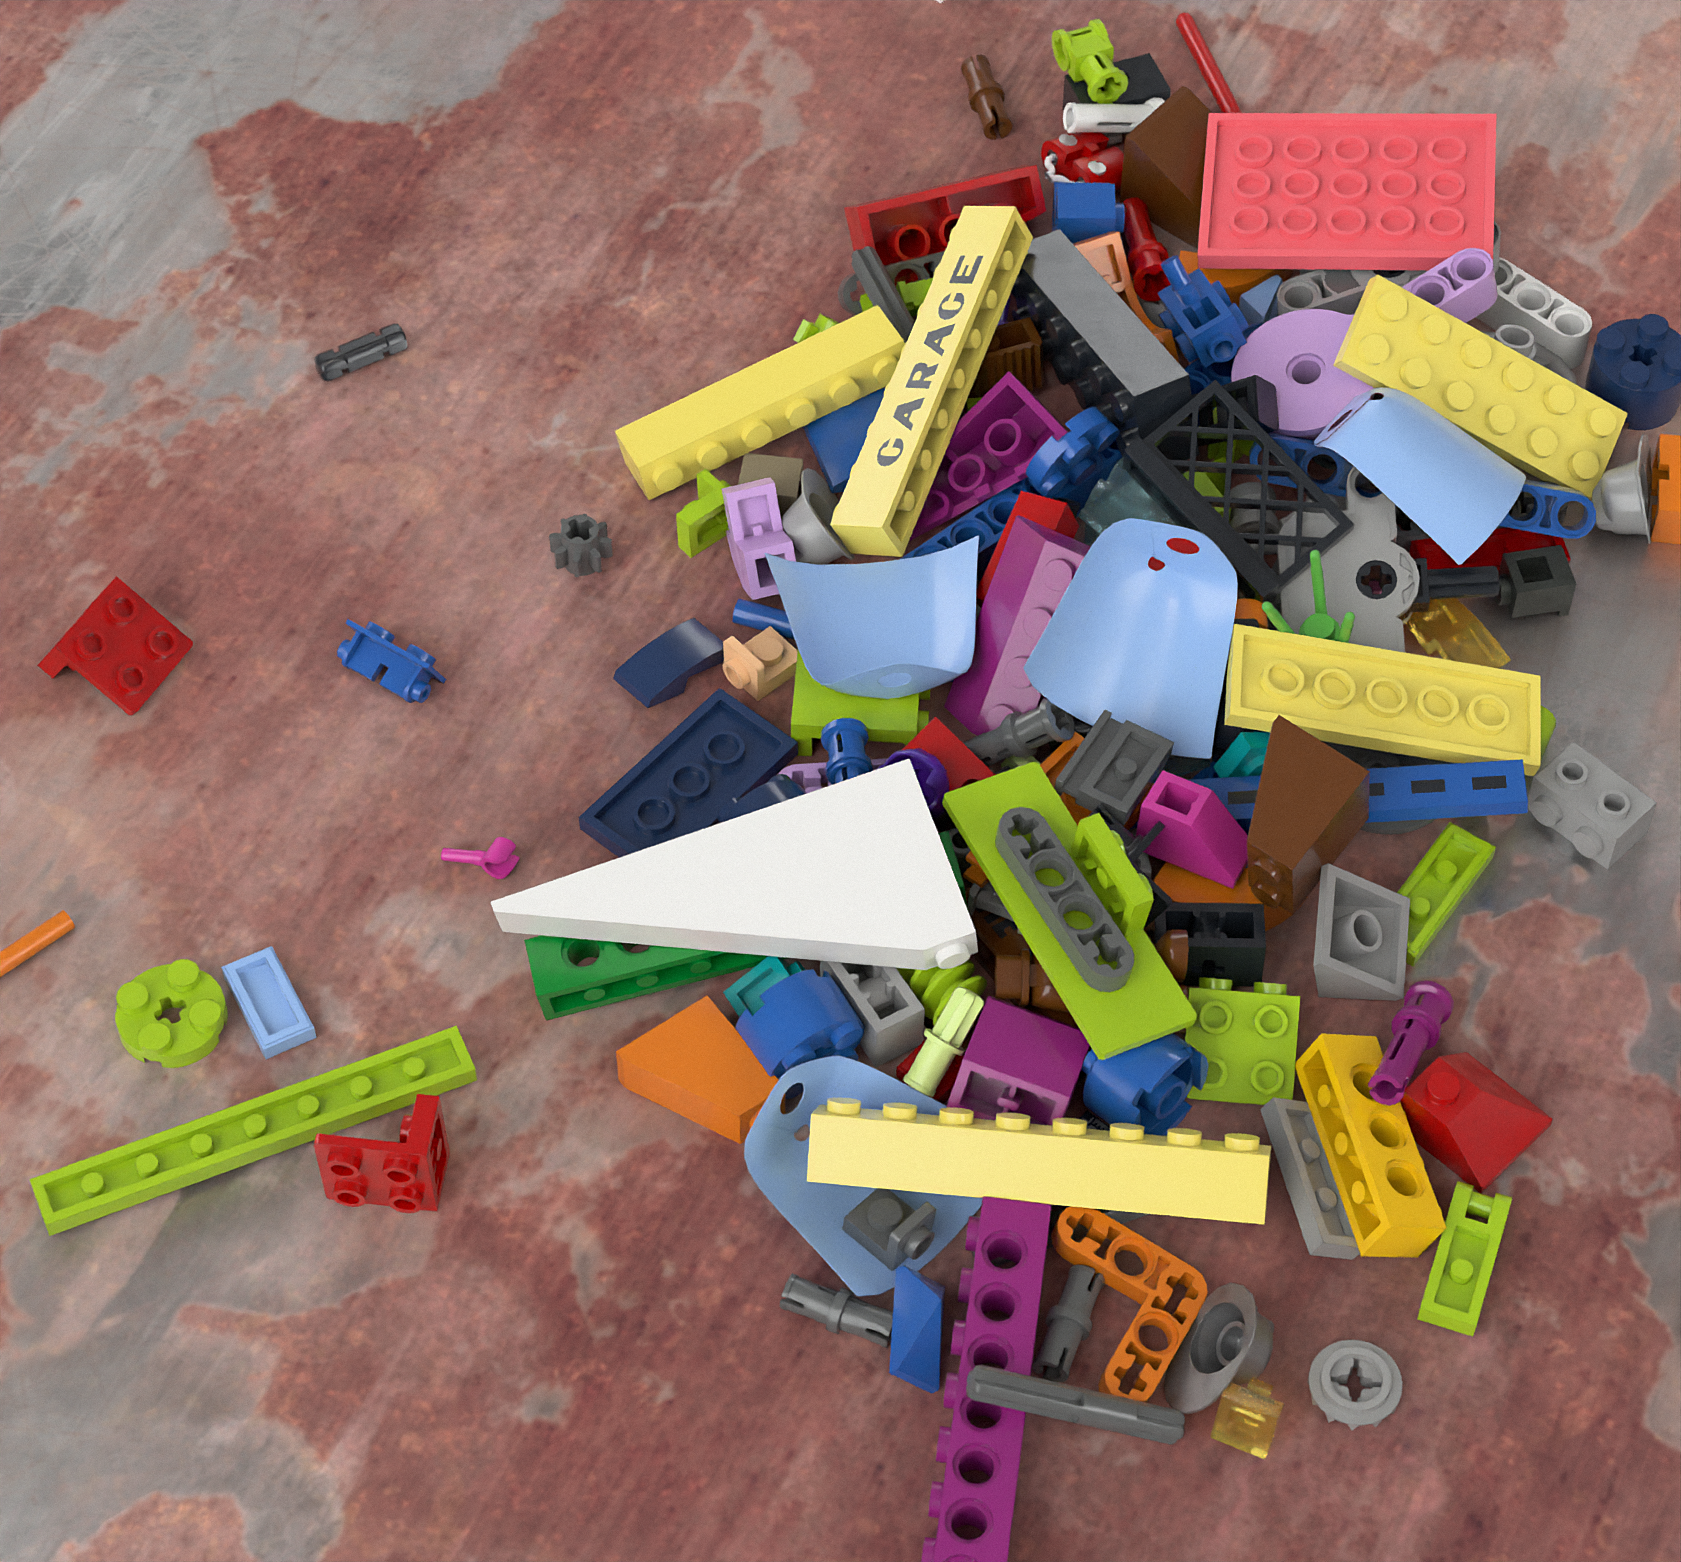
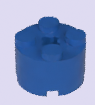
M814 969L795 973L768 988L759 996L765 1005L753 1016L747 1008L736 1024V1030L770 1077L775 1075L778 1080L789 1069L819 1058L838 1055L857 1061L859 1056L854 1049L862 1040L865 1029L863 1022L829 972L823 970L822 977H818ZM796 1083L788 1088L785 1092V1099H791L803 1093V1084Z
M1175 1033L1168 1034L1105 1060L1098 1059L1093 1049H1091L1082 1064V1071L1088 1075L1083 1091V1102L1088 1109L1108 1124H1137L1145 1127L1144 1134L1167 1136V1130L1176 1128L1192 1106L1185 1101V1098L1192 1086L1201 1091L1208 1073V1060L1205 1055Z

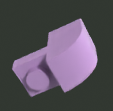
M769 477L722 488L729 530L726 531L728 544L743 589L752 600L779 594L765 553L788 561L796 562L793 541L783 531L775 482Z

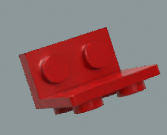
M116 576L37 666L51 678H54L65 666L73 672L76 670L124 712L132 716L143 706L192 648L193 642Z
M417 1094L413 1114H405L403 1116L399 1142L316 1134L313 1146L326 1198L348 1207L373 1204L390 1206L392 1209L403 1213H416L420 1210L438 1211L450 1156L440 1096Z

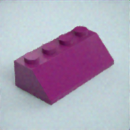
M1020 515L1015 518L976 621L972 664L966 673L954 679L944 705L956 719L977 736L1001 726L1005 716L1015 711L1026 713L1039 707L1041 701L1045 698L1032 686L1024 671V665L1051 620L1081 562L1091 546Z

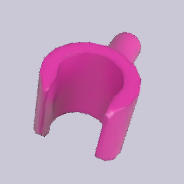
M497 837L487 852L443 848L441 852V859L443 861L470 863L481 866L486 873L496 879H503L508 876L520 858L519 856L512 855L516 848L515 843L504 837Z

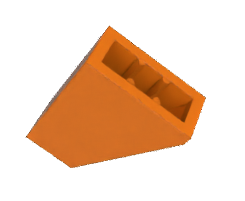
M707 995L616 1051L618 1080L626 1089L739 1144L745 1142L761 1108L779 1081L775 1075L772 1077L768 1075L739 1032ZM785 1094L780 1104L782 1114H786Z

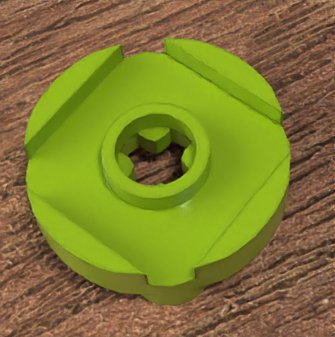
M180 959L171 964L148 969L136 976L132 981L122 985L116 995L115 1022L121 1042L130 1055L144 1063V1058L150 1061L161 1062L164 1068H179L193 1064L214 1050L220 1041L218 1035L222 1031L224 1023L225 1025L227 1024L228 1010L221 987L211 975L199 970L198 965L189 959ZM166 1009H182L179 1012L181 1020L171 1024L167 1018L157 1019Z

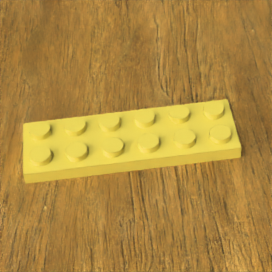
M1378 274L1369 279L1333 366L1373 388H1393L1415 397L1502 459L1543 481L1578 490L1590 501L1592 500L1595 486L1601 480L1628 415V413Z
M1239 624L1233 625L1227 661L1224 725L1271 732L1273 721L1280 715L1320 741L1451 763L1523 759L1524 773L1528 776H1534L1541 766L1540 675Z

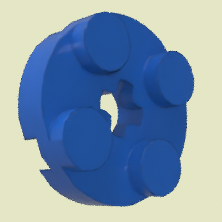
M1088 408L1065 423L1071 431L1062 436L1058 441L1051 436L1030 461L1025 473L1028 477L1027 480L1043 497L1052 498L1069 480L1075 486L1086 480L1096 468V464L1092 459L1098 452L1109 447L1119 436L1120 430L1098 408Z

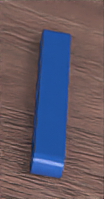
M1267 433L1324 493L1346 497L1348 474L1354 467L1351 463L1332 449L1316 447L1314 440ZM1255 441L1249 451L1250 464L1259 465L1257 457L1262 448ZM1319 454L1331 456L1336 462L1334 473L1325 480L1312 478L1307 472L1309 461ZM1256 475L1260 480L1262 479V475ZM1268 476V483L1298 488L1290 477ZM1525 480L1521 492H1528L1533 495L1534 506L1532 510L1522 517H1515L1508 512L1503 521L1498 525L1567 539H1578L1587 535L1593 529L1596 522V510L1593 503L1578 490ZM1361 486L1356 488V491L1366 498H1374L1382 493L1378 488L1366 489ZM1569 501L1582 503L1584 515L1577 524L1564 526L1559 523L1558 511L1564 503Z

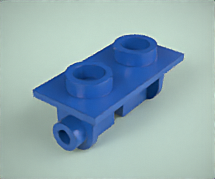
M349 619L346 621L345 624L356 633L351 641L345 639L338 647L337 657L342 659L344 667L359 673L373 682L383 667H387L388 670L379 684L408 703L415 701L423 703L428 698L431 692V686L428 682L432 677L443 684L445 683L446 679L432 667L436 659L413 644H409L406 651L392 644L395 639L393 634L371 621L368 622L365 628Z

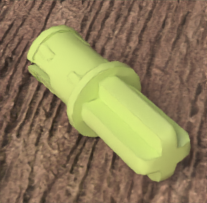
M957 987L953 991L932 1030L925 1029L923 1034L927 1039L909 1072L905 1074L903 1078L905 1083L930 1097L935 1095L937 1086L946 1074L956 1054L962 1056L965 1051L961 1045L984 1007V1000L979 995L963 987Z

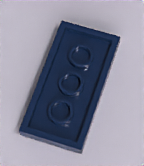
M718 688L579 816L580 830L620 858L719 824L717 815L720 808L730 799L742 798L750 791L766 784L772 777L776 776L798 755V742L730 694Z

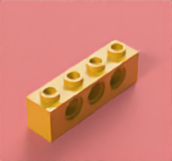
M1321 1033L1295 1062V1069L1361 1257L1417 1258L1447 1227L1401 1102L1395 1105H1384L1375 1101L1370 1096L1369 1091L1373 1087H1368V1083L1383 1057L1376 1036Z

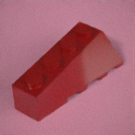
M1037 165L1018 166L844 207L853 250H862L866 246H871L876 250L883 265L945 251L950 241L951 231L956 226L964 206H1015L1024 223L1046 212ZM927 262L923 266L928 272L929 263ZM903 269L897 273L894 285L896 287L897 283L905 281V284L918 280V277L912 270Z

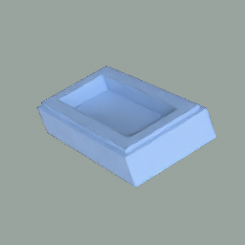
M272 946L221 967L223 976L265 1059L316 1038L314 1026Z

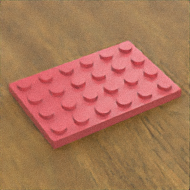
M1209 113L1197 253L1198 268L1430 270L1466 248L1482 249L1489 253L1493 260L1496 114Z

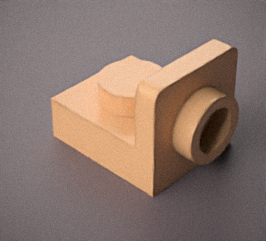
M771 626L743 645L734 636L729 637L723 642V671L727 679L736 688H744L757 701L796 674L798 650Z

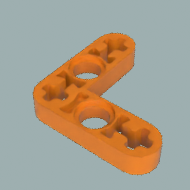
M1067 1207L1060 1214L1051 1233L1052 1244L1056 1252L1074 1265H1085L1095 1269L1092 1276L1095 1277L1096 1274L1101 1273L1105 1279V1284L1141 1305L1100 1377L1098 1383L1099 1392L1147 1403L1204 1304L1208 1293L1207 1283L1202 1274L1193 1266L1099 1210L1084 1207ZM1078 1224L1088 1229L1086 1237L1081 1243L1070 1238ZM1105 1238H1107L1112 1243L1107 1248L1103 1258H1100L1096 1253ZM1120 1251H1131L1138 1255L1143 1262V1273L1136 1276L1122 1273L1115 1264V1254ZM1179 1283L1184 1285L1187 1290L1185 1298L1182 1299L1173 1315L1163 1311V1308L1171 1297L1173 1288ZM1146 1325L1160 1328L1167 1337V1348L1162 1351L1147 1349L1139 1339V1329ZM1135 1361L1144 1367L1134 1382V1389L1127 1395L1118 1388L1121 1383L1120 1380L1126 1375Z

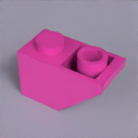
M1162 770L1141 805L1136 836L1139 834L1144 836L1158 821L1162 822L1165 828L1144 850V853L1233 889L1248 864V835L1213 790Z

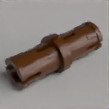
M976 55L980 69H976L973 58L970 56L962 63L961 72L970 90L968 101L971 109L978 112L984 135L988 139L996 140L993 125L997 126L1000 137L1004 138L1012 130V123L1003 104L1005 94L1002 86L994 80L988 58L983 55Z

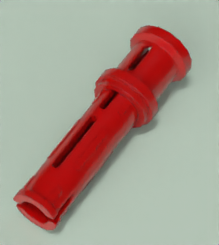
M1128 198L1123 201L1127 210L1125 212L1124 208V234L1130 249L1126 261L1129 272L1133 275L1132 283L1135 293L1146 301H1159L1160 298L1157 293L1171 285L1160 265L1169 258L1168 251L1156 239L1146 203L1139 198Z

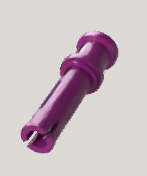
M1424 980L1416 982L1409 987L1404 997V1007L1397 1011L1392 1020L1391 1030L1394 1037L1391 1039L1378 1068L1368 1083V1087H1373L1369 1091L1370 1096L1380 1104L1395 1105L1401 1101L1405 1088L1420 1061L1423 1051L1434 1047L1439 1040L1441 1024L1449 1019L1454 1003L1451 994L1444 986L1433 981ZM1424 994V997L1420 1005H1417L1422 995Z

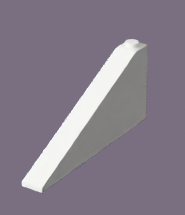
M910 759L491 901L494 914L502 932L919 970H928L939 966L941 969L953 968L966 962L971 954L978 952L975 928Z

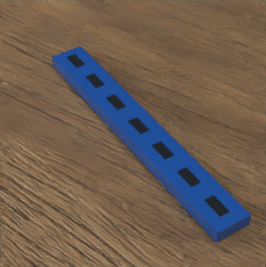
M1523 759L1367 769L1370 771L1369 818L1365 823L1528 813ZM1261 775L1189 779L1191 782L1213 790L1241 828L1249 830ZM1138 821L1130 829L1137 828Z

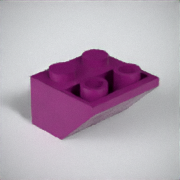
M988 996L963 1057L946 1108L969 1109L974 1111V1119L996 1120V1114L998 1113L1025 1114L1030 1116V1124L1053 1126V1119L1065 1118L1082 1070L1083 1061L1087 1056L1090 1045L1080 1028Z

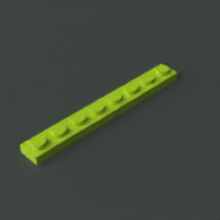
M456 1025L29 1180L48 1234L52 1236L315 1140L316 1134H332L415 1103L417 1094L436 1096L477 1081L476 1069Z

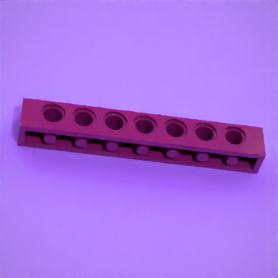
M983 1196L980 1217L969 1216L965 1250L974 1251L975 1258L973 1269L962 1267L958 1302L968 1303L966 1321L957 1319L954 1321L951 1354L960 1355L961 1360L959 1374L947 1373L943 1408L954 1409L951 1427L940 1426L936 1452V1462L946 1463L944 1482L932 1481L928 1517L938 1518L939 1521L936 1538H924L921 1562H1008L1026 1412L970 1399L966 1394L967 1376L970 1370L983 1363H995L1002 1367L1003 1370L1031 1376L1052 1206L1050 1204ZM1001 1257L1014 1262L1016 1266L1010 1269H1000L995 1267L991 1261ZM999 1310L1008 1314L1010 1318L1004 1321H992L985 1317L984 1314L989 1311ZM977 1416H987L992 1418L997 1424L991 1428L981 1429L973 1426L969 1420ZM970 1470H979L986 1473L990 1479L981 1484H973L964 1480L961 1475ZM963 1525H972L980 1529L983 1535L974 1540H965L958 1537L953 1531Z

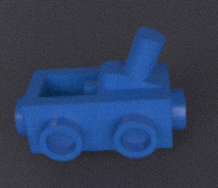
M1178 255L1163 261L1160 265L1171 285L1157 293L1166 309L1158 315L1164 327L1172 330L1173 338L1176 340L1187 361L1191 363L1198 359L1205 368L1214 362L1223 363L1232 359L1238 348L1247 343L1242 332L1249 329L1248 323L1236 303L1232 304L1220 281L1216 280L1210 283L1200 268L1187 274Z

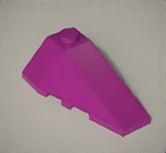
M1008 372L958 421L909 541L1026 478V469L1041 446L1051 436L1058 441L1068 433L1059 420L1012 373Z

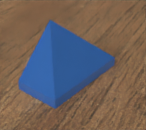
M903 1265L896 1268L889 1373L929 1393L939 1391L945 1286Z

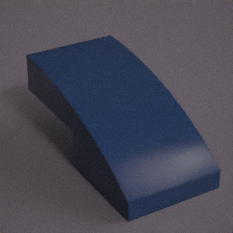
M695 618L689 619L666 631L641 648L615 671L613 679L647 708L653 707L683 694L690 676L723 663V641Z

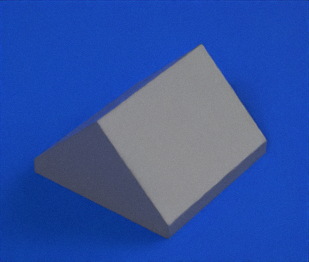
M1329 863L1321 866L1313 965L1319 997L1391 1001L1404 998L1410 898Z

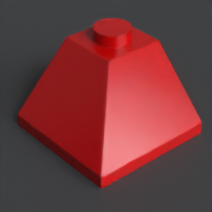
M1467 1052L1438 1057L1405 1088V1093L1400 1101L1406 1113L1415 1142L1466 1183L1473 1185V1188L1480 1194L1553 1121L1550 1116Z

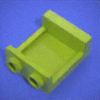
M798 650L791 719V738L798 742L797 756H812L814 738L821 739L822 729L828 723L840 718H853L861 721L867 728L868 741L895 742L907 745L929 723V711L919 710L920 700H930L931 689L891 699L860 697L837 692L821 685L812 678ZM841 734L837 736V739L842 740Z

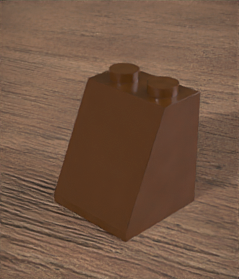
M1182 85L1125 137L1119 203L1124 204L1123 201L1128 198L1143 200L1147 205L1151 223L1198 250L1208 116L1212 112L1190 89Z
M1280 715L1272 723L1247 837L1248 882L1254 896L1263 904L1271 908L1280 906L1294 914L1320 881L1321 866L1328 863L1332 865L1369 818L1370 771Z

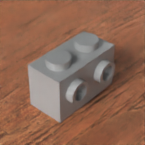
M1574 741L1533 777L1528 795V810L1533 813L1534 817L1541 824L1552 827L1572 842L1582 855L1593 858L1607 870L1648 833L1657 802Z

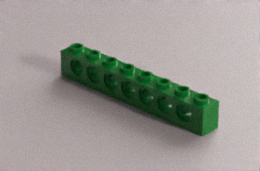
M949 831L938 833L968 910L965 887ZM544 935L524 940L536 996L546 1021L752 968L768 957L765 955L650 945L643 952L632 953L630 952L631 949L640 944ZM590 957L597 958V960L589 966H577L578 963L583 959Z

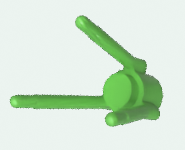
M1313 550L1310 553V568L1315 614L1309 616L1303 622L1299 629V635L1349 643L1355 614L1347 612L1342 621L1341 628L1334 618L1328 616L1321 556L1319 551ZM1266 601L1262 604V610L1278 631L1295 634L1270 602Z

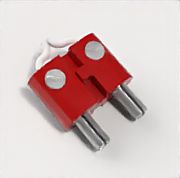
M1076 132L1062 134L1057 138L1046 141L1041 147L1042 162L1048 170L1044 174L1045 178L1050 183L1115 184V191L1120 190L1124 153L1117 146L1109 149L1106 148L1120 143L1122 133Z

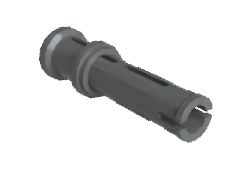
M1044 698L1039 707L1026 713L1018 711L1005 716L1001 726L963 743L989 767L1012 756L1028 758L1036 754L1038 747L1055 740L1062 743L1071 739L1074 735V721L1071 714Z

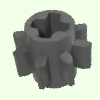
M587 514L575 515L568 519L562 518L560 520L561 533H551L549 535L550 551L554 553L555 567L557 569L565 567L575 577L590 575L595 571L600 573L602 571L601 557L610 558L613 556L612 539L608 538L607 524L605 522L597 524Z

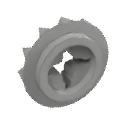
M1343 1340L1324 1348L1313 1360L1307 1381L1311 1392L1312 1405H1318L1325 1412L1328 1422L1337 1420L1346 1423L1351 1430H1354L1359 1425L1372 1424L1376 1428L1382 1419L1390 1413L1394 1414L1402 1394V1377L1395 1361L1378 1346L1361 1340ZM1353 1367L1357 1368V1376L1360 1377L1361 1386L1370 1388L1362 1390L1357 1402L1352 1401L1347 1387L1339 1385L1347 1383L1348 1377L1352 1374Z

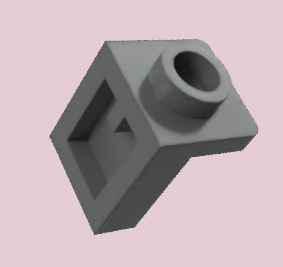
M877 1188L844 1217L842 1230L891 1271H894L908 1257L915 1260L928 1249L935 1236L932 1227L936 1208L930 1203L925 1202L915 1211L889 1189Z

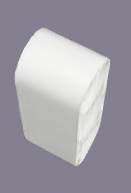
M1500 257L1498 271L1495 273L1497 299L1489 309L1476 316V318L1494 330L1507 324L1522 326L1534 335V342L1560 356L1570 369L1579 366L1584 360L1592 328L1590 315L1575 303Z

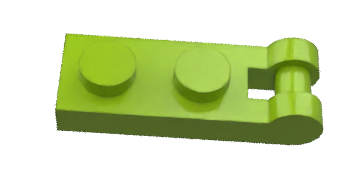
M1457 1181L1445 1221L1447 1228L1442 1232L1417 1320L1473 1337L1513 1197L1497 1192L1495 1197H1490L1474 1192L1473 1185ZM1466 1213L1488 1219V1222L1486 1224L1466 1218L1465 1215Z

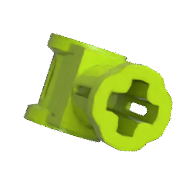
M1100 19L1090 20L1086 27L1068 32L1064 29H1058L1052 33L1053 52L1059 67L1069 73L1074 83L1085 80L1088 85V94L1093 101H1096L1098 104H1110L1126 91L1128 77L1113 64L1114 46L1110 42L1107 30Z

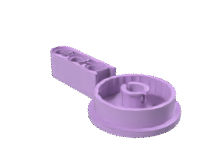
M1466 248L1457 252L1402 287L1465 323L1489 309L1497 299L1493 260L1489 253L1478 248ZM1324 309L1292 311L1275 317L1258 327L1246 339L1247 343L1239 348L1233 362L1232 382L1258 375L1272 383L1276 388L1279 429L1270 433L1315 441L1318 435L1355 396L1374 389L1333 366L1354 314L1347 315ZM1351 411L1347 413L1345 416H1343L1330 429V431L1334 429L1336 426H1338L1351 413Z

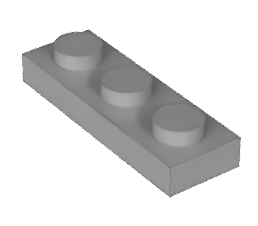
M1273 1097L1260 1110L1309 1254L1353 1260L1360 1254L1308 1103Z

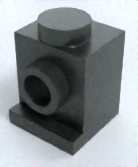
M1562 545L1503 553L1499 568V594L1494 596L1497 605L1507 604L1511 618L1557 611L1559 617L1569 615L1576 581Z

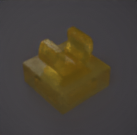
M1251 1378L1247 1388L1230 1382L1221 1397L1210 1438L1266 1459L1272 1446L1285 1403L1270 1398L1274 1386L1261 1380Z

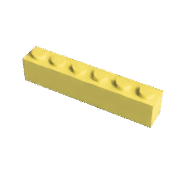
M876 305L615 430L625 464L648 500H651L697 478V474L704 469L708 471L717 469L746 453L887 386L901 357V350L905 344L904 340L881 308Z

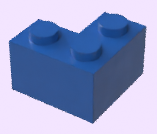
M1054 182L1052 232L1060 229L1072 244L1111 231L1123 233L1124 204L1115 203V184Z

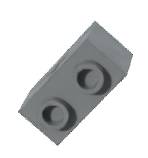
M820 961V977L823 975V970L829 972L865 1026L864 1036L859 1044L875 1067L918 1047L923 1042L925 1009L895 967Z

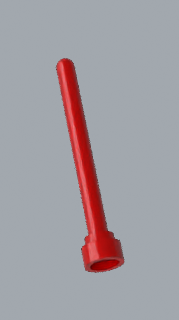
M1189 13L1179 14L1176 18V26L1221 113H1242L1193 17Z

